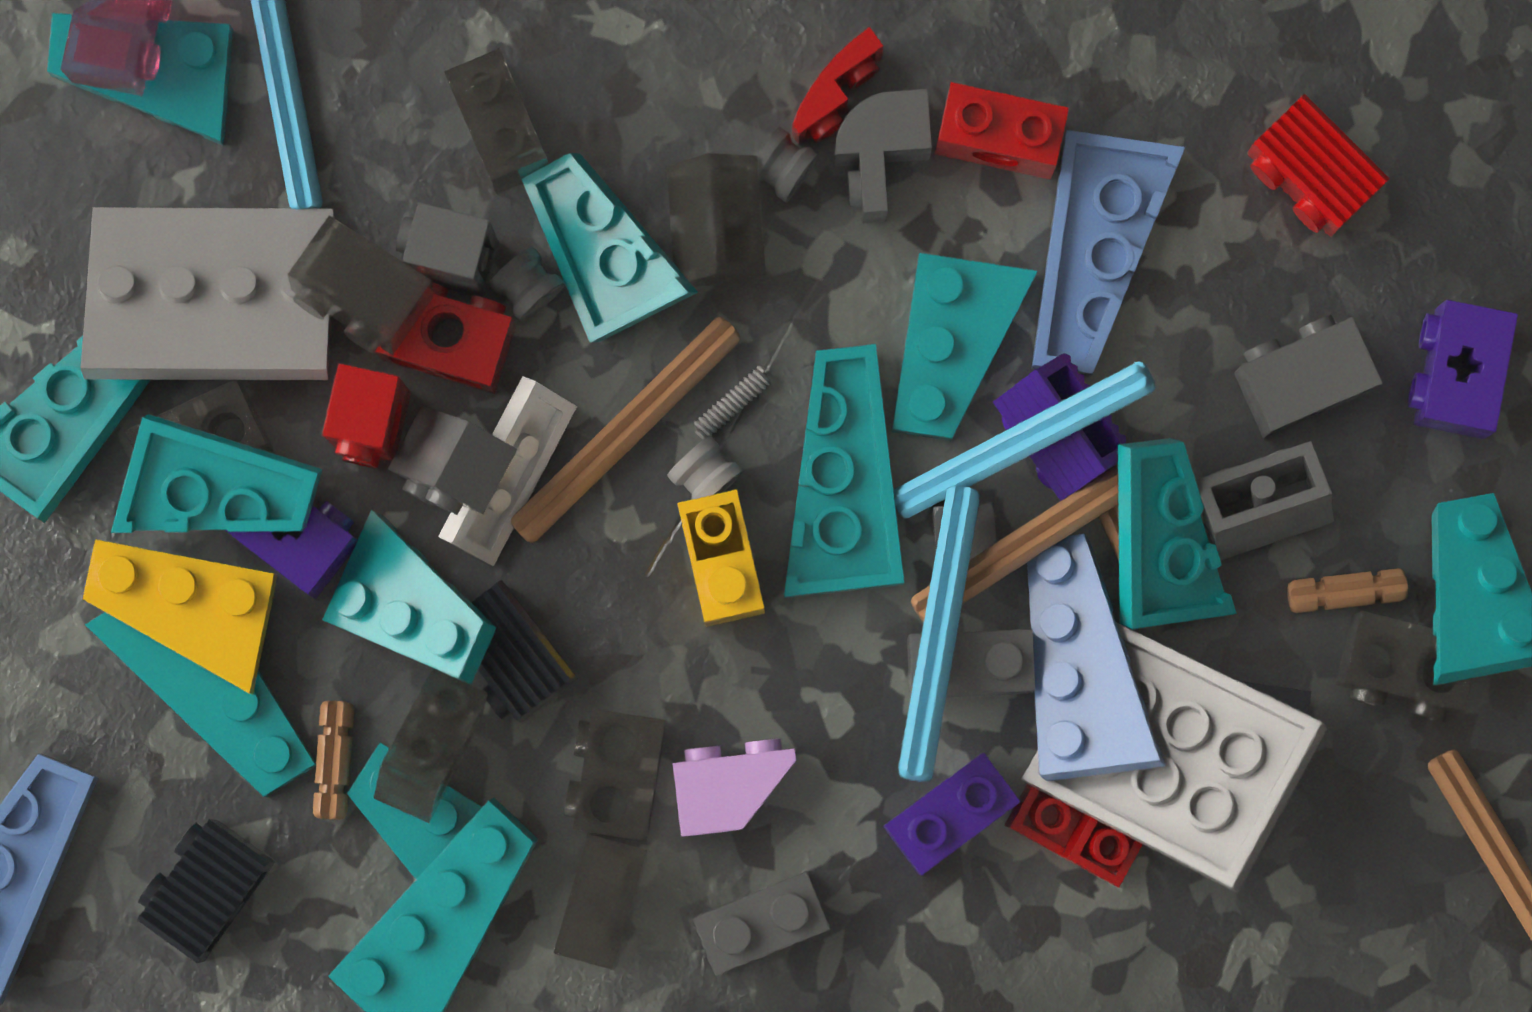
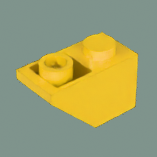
M737 490L677 503L706 627L765 614Z

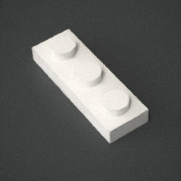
M522 376L492 433L495 437L517 448L509 467L484 514L462 506L458 516L450 513L438 537L475 558L494 566L513 530L511 524L512 517L528 502L577 406L540 383Z

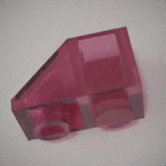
M89 0L73 11L60 70L72 83L143 96L146 80L153 81L158 71L160 46L154 44L158 23H166L169 18L172 0Z

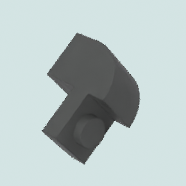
M927 89L890 91L868 97L848 113L840 126L836 139L834 166L858 165L859 170L848 171L850 207L861 206L862 223L886 222L888 205L884 163L930 159L932 144Z

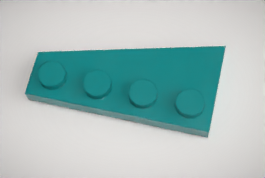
M83 336L76 341L77 347L56 365L50 363L34 376L33 380L35 382L10 404L4 402L0 405V492L44 523L151 381L146 379H84L81 371Z
M876 344L816 351L784 598L904 585Z
M106 612L85 624L263 797H268L316 766L314 757L259 669L252 695Z
M495 797L490 799L328 977L365 1012H446L458 990L457 987L478 953L490 925L506 901L538 838Z

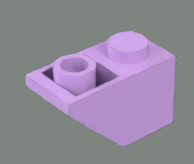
M770 739L745 743L746 754L722 757L720 746L684 750L685 762L673 763L681 837L743 830L796 763L795 749L782 750L781 739Z

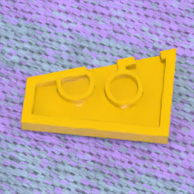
M95 539L83 600L253 695L277 575Z

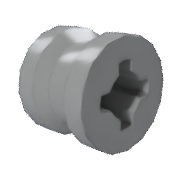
M710 435L691 449L669 471L667 477L675 485L685 486L692 494L691 500L725 492L741 476L743 470L736 462H727L719 454V444Z

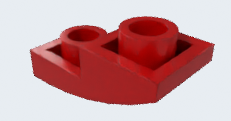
M871 27L867 28L846 45L823 69L808 90L792 123V137L798 145L810 137L816 143H819L840 129L844 121L841 116L848 110V98L841 90V87L847 84L851 90H854L870 80L880 70L876 63L882 60L884 46Z
M1026 784L1019 797L1020 803L1014 806L1004 826L1119 888L1143 844Z

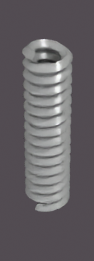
M757 366V370H753L752 374L748 373V378L744 377L743 382L739 381V386L735 385L734 389H730V393H726L725 397H721V401H717L716 405H712V409H708L707 413H703V417H699L698 421H694L695 433L702 440L710 435L712 436V433H717V429H721V425H726V421H730V417H735V413H739V409H744V405H748V401H753V397H757V393L762 394V389L766 390V385L771 386V381L765 374L767 369L763 366Z

